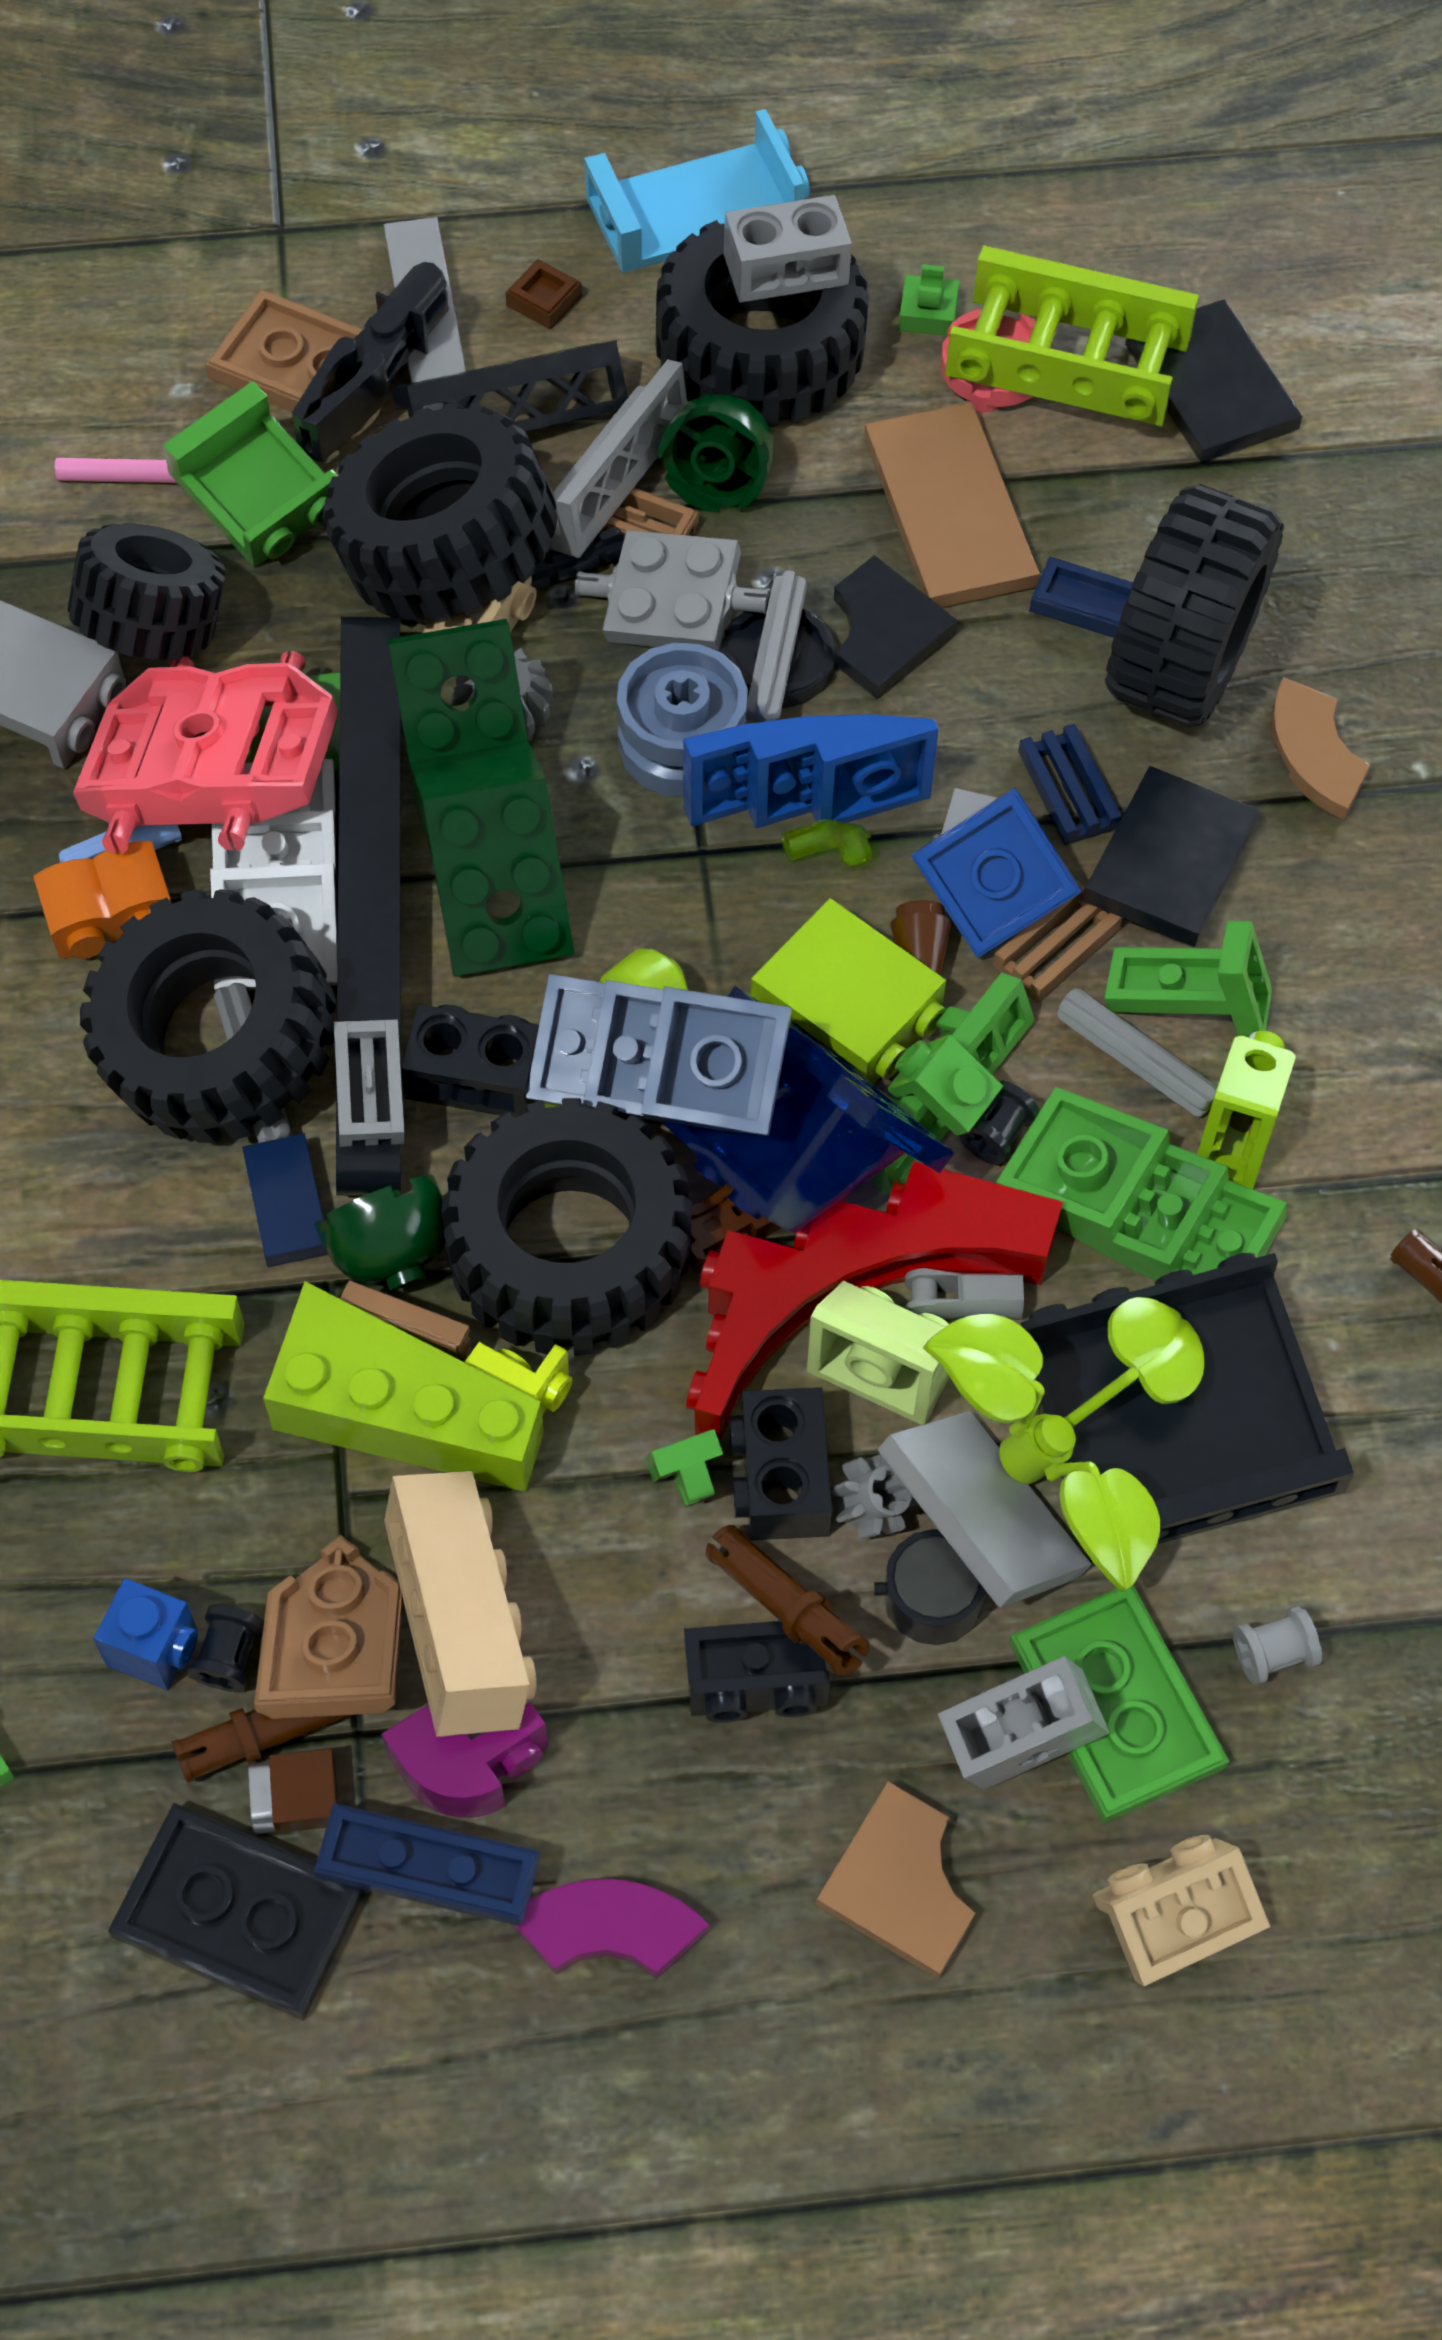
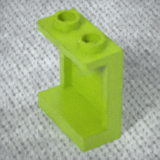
M829 898L751 978L750 1001L791 1007L792 1014L790 1020L852 1064L857 1070L856 1085L866 1092L880 1077L888 1080L898 1071L895 1068L898 1059L919 1036L926 1039L938 1028L936 1022L946 1011V1008L943 1007L946 979Z

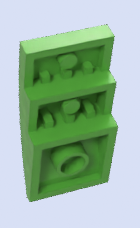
M1056 1086L996 1181L997 1184L1063 1201L1057 1226L1058 1229L1153 1281L1178 1270H1191L1193 1275L1217 1269L1221 1261L1241 1253H1254L1256 1258L1265 1256L1287 1218L1286 1202L1229 1181L1228 1166L1171 1145L1168 1129Z

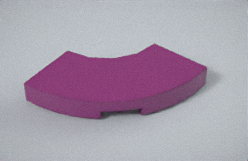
M592 1879L555 1887L529 1901L523 1927L510 1924L555 1975L579 1960L609 1956L634 1962L656 1979L709 1931V1924L693 1909L675 1897L644 1884L615 1879Z

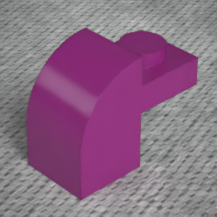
M531 1702L525 1705L519 1729L483 1732L472 1740L467 1734L436 1737L429 1704L381 1734L388 1758L414 1796L430 1809L443 1815L457 1818L481 1817L505 1807L503 1789L498 1778L504 1774L508 1778L522 1775L539 1762L543 1756L541 1750L548 1746L546 1724Z

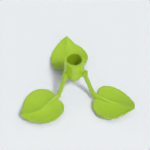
M1136 1297L1120 1304L1112 1312L1108 1320V1340L1116 1357L1128 1366L1129 1369L1063 1418L1059 1415L1040 1414L1034 1417L1045 1393L1044 1387L1034 1380L1041 1371L1043 1357L1037 1343L1022 1326L1000 1315L978 1314L958 1319L944 1327L925 1343L923 1349L942 1365L958 1391L978 1412L995 1422L1004 1424L1015 1422L1009 1427L1011 1434L1001 1442L999 1448L1000 1461L1005 1471L1014 1480L1023 1484L1035 1483L1045 1475L1050 1482H1055L1062 1476H1066L1060 1484L1059 1498L1062 1512L1071 1531L1098 1569L1120 1592L1130 1588L1135 1583L1158 1543L1160 1517L1153 1498L1147 1489L1127 1471L1112 1468L1100 1475L1097 1466L1093 1462H1064L1073 1453L1076 1441L1073 1427L1137 1378L1147 1394L1161 1404L1176 1403L1195 1391L1203 1376L1204 1352L1194 1328L1187 1320L1182 1319L1178 1311L1154 1299Z

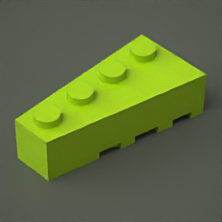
M306 1281L304 1282L263 1397L272 1430L445 1473L472 1471L474 1479L477 1481L526 1492L544 1435L541 1401Z

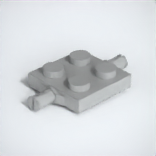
M626 530L620 559L611 575L579 571L577 573L578 579L575 581L577 596L608 598L609 605L602 630L607 642L659 647L674 642L704 645L718 652L724 628L732 618L735 610L766 614L771 594L770 589L762 590L737 586L736 574L741 556L738 540Z

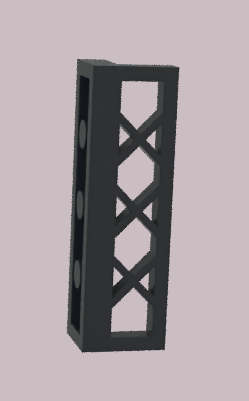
M617 340L588 344L391 388L395 409H407L409 418L414 416V411L423 409V406L436 403L459 404L454 399L471 396L465 406V409H469L472 404L478 405L486 392L494 391L512 404L505 416L514 421L520 410L530 416V418L515 421L517 427L524 431L617 411L628 399ZM605 366L612 399L594 403L577 389L590 369ZM575 373L569 384L558 377ZM545 379L564 392L552 413L542 414L525 402L537 381ZM523 384L518 395L507 389ZM572 399L582 405L566 409Z

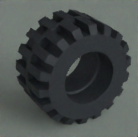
M135 523L104 525L101 529L88 531L86 537H81L79 541L67 612L70 613L69 619L73 625L79 627V632L84 636L97 641V644L107 649L118 651L121 654L151 660L182 659V656L192 657L200 654L201 650L207 649L211 645L226 579V570L214 552L206 549L205 545L178 532Z

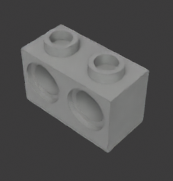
M835 195L725 212L723 254L739 303L849 285L852 242Z

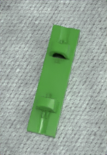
M1001 972L971 1011L949 1006L936 1024L940 1029L942 1037L951 1034L993 1075L1035 1019L1022 979ZM912 1093L903 1096L901 1100L879 1094L866 1110V1114L869 1116L874 1128V1134L860 1151L871 1171V1178L876 1190L890 1195L895 1181L906 1184L913 1161L924 1163L950 1130Z

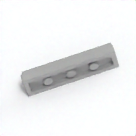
M667 359L646 387L637 386L554 490L555 512L558 518L554 536L550 538L551 545L549 549L579 558L659 456L658 448L664 430L670 420L687 404L682 363Z

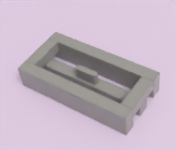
M398 1019L334 1022L340 1147L353 1146L352 1140H365V1146L378 1145V1139H391V1145L404 1144ZM385 1037L390 1112V1121L377 1122L373 1038ZM360 1038L364 1107L363 1123H352L348 1039Z

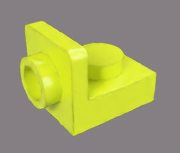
M478 1342L465 1361L470 1366L541 1401L542 1415L547 1409L554 1412L561 1406L573 1381V1378L569 1376L568 1350L557 1344L553 1346L535 1373L530 1365L518 1354L507 1349H500L497 1352L481 1342Z

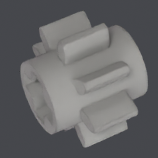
M880 1454L869 1458L867 1462L862 1457L844 1463L842 1467L848 1479L830 1487V1493L836 1496V1507L839 1512L836 1517L837 1522L846 1521L848 1524L858 1527L859 1539L862 1540L879 1535L881 1531L889 1535L906 1528L900 1514L906 1509L918 1505V1503Z

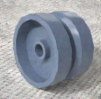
M674 642L651 648L630 662L618 682L616 702L617 721L619 723L618 752L625 770L642 787L663 796L683 797V739L747 724L748 688L740 669L723 653L704 645Z

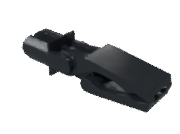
M422 262L413 266L389 296L377 291L375 294L377 312L367 320L364 330L353 339L351 337L339 338L292 411L296 442L312 460L323 462L387 402L389 399L388 387L398 369L407 362L408 357L415 349L424 354L429 352L427 337L449 310L448 293L446 290L447 282L442 270L434 263Z

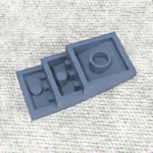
M549 974L526 1098L534 1102L543 1100L546 1104L562 1106V1098H581L582 1107L594 1109L597 1102L601 1101L617 1106L618 1115L629 1117L630 1115H636L640 1119L769 1136L792 1008L665 986L664 989L609 980H606V983Z

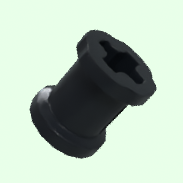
M999 1081L1003 1087L968 1133L958 1135L962 1144L974 1156L993 1165H999L1007 1161L1011 1155L1010 1145L1024 1126H1031L1039 1114V1108L1033 1098L1020 1087L1006 1081Z
M220 1604L210 1605L204 1618L210 1625L198 1659L190 1660L187 1669L188 1676L211 1688L227 1692H243L248 1682L244 1670L255 1638L263 1636L264 1620L251 1612L237 1607Z

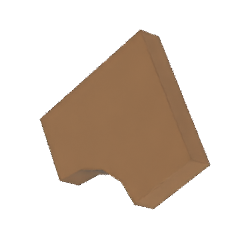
M888 1781L819 1894L816 1906L939 1980L974 1920L975 1912L954 1894L942 1870L940 1843L949 1817Z

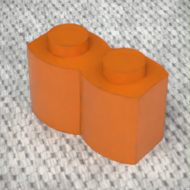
M152 841L130 842L127 851L122 854L118 848L117 854L106 850L94 858L61 862L33 876L50 935L59 958L75 957L84 959L96 956L108 940L115 943L124 932L120 927L132 916L140 920L151 913L149 905L164 898H168L171 902Z

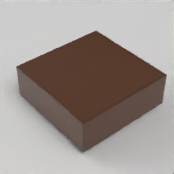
M537 259L505 292L506 306L551 329L582 297V282Z

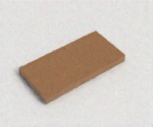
M972 402L865 424V441L922 593L942 608L1037 587L1040 573Z

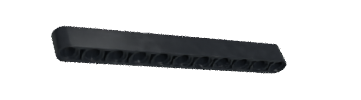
M341 616L337 1022L398 1019L401 1067L400 711L387 639L400 637V617ZM385 1037L373 1038L377 1122L390 1121L386 1041ZM360 1038L348 1039L352 1123H363L364 1107ZM336 1083V1195H367L390 1185L392 1190H399L401 1195V1144L391 1145V1139H378V1145L365 1146V1140H352L353 1146L340 1147Z

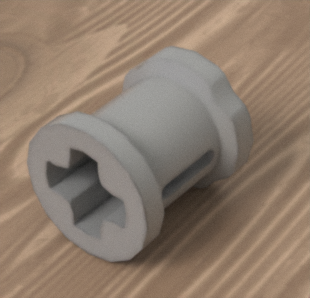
M1300 1606L1288 1609L1284 1618L1254 1628L1244 1623L1235 1626L1233 1629V1640L1239 1662L1248 1680L1253 1685L1265 1683L1270 1673L1301 1663L1311 1668L1320 1665L1322 1661V1650L1316 1628L1307 1611Z

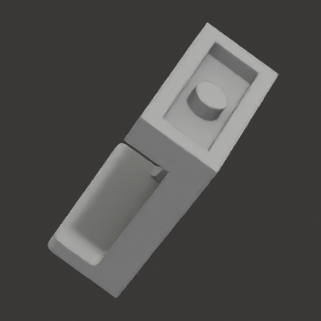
M0 600V726L44 744L50 751L53 764L66 769L77 753H83L89 747L95 733V728L102 720L108 703L126 688V680L123 675L118 652L97 644V641Z

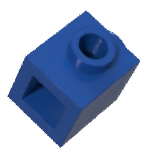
M124 1578L93 1640L107 1667L168 1691L178 1669H183L187 1665L195 1650L198 1640V1629L187 1602Z

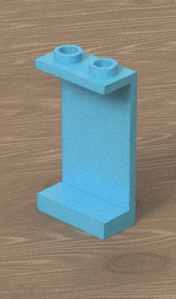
M766 109L756 111L755 144L618 181L605 153L584 158L586 199L622 273L666 261L667 257L676 251V246L691 233L699 236L700 229L715 220H718L720 224L725 223V212L798 201L809 198L810 195L809 182L804 168L801 165L795 166L790 157L789 142L782 128H775Z

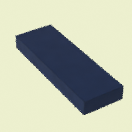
M333 1803L314 1874L315 1878L523 1927L540 1862V1851Z

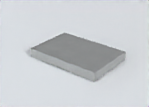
M970 1411L890 1434L877 1449L882 1458L998 1607L1007 1606L1076 1580L1091 1565L1028 1484L1020 1483L1008 1475L1000 1461L999 1447Z

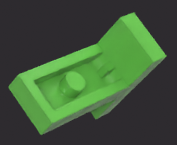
M1227 921L1222 949L1114 947L1104 1000L1108 1009L1112 1012L1231 1015L1237 1036L1249 1038L1253 1032L1266 1031L1272 987L1252 921Z

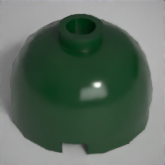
M708 394L691 400L670 420L664 430L658 448L659 460L663 455V464L668 471L665 479L669 487L686 503L706 512H719V505L726 507L738 505L736 509L738 510L747 507L761 494L768 480L775 459L774 436L764 416L750 402L734 395Z
M431 1174L409 1179L413 1190L403 1195H400L399 1190H392L391 1185L332 1210L325 1215L327 1220L316 1221L314 1223L323 1248L334 1266L348 1278L365 1284L387 1281L390 1291L404 1288L426 1278L423 1265L440 1254L445 1244V1228L442 1219L443 1195L435 1176Z

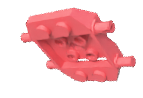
M288 651L284 652L281 655L280 663L245 664L218 673L195 668L190 658L182 656L180 660H171L169 667L148 668L108 703L73 791L81 811L110 823L102 839V845L106 850L117 854L119 848L121 854L125 853L128 849L133 830L141 825L224 823L218 836L220 846L229 851H233L235 846L236 851H239L245 844L244 840L250 825L271 819L310 803L339 713L333 695L302 673L306 662L304 657L295 651L291 652V656ZM264 706H273L250 773L244 774L246 770L244 763L252 740L260 730L259 720Z

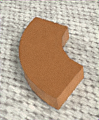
M1283 677L1272 711L1271 730L1274 748L1279 750L1281 758L1290 771L1289 778L1294 785L1317 806L1345 820L1367 777L1370 764L1352 754L1338 737L1333 718L1338 699Z

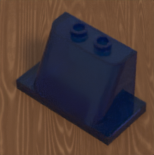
M734 986L727 996L761 1002L737 986ZM790 1020L769 1136L663 1123L699 1156L694 1164V1167L721 1187L725 1188L729 1184L733 1188L728 1198L736 1206L758 1220L763 1215L767 1220L792 1233L798 1232L905 1153L938 1173H941L955 1154L951 1148L838 1054L803 1030L792 1020Z

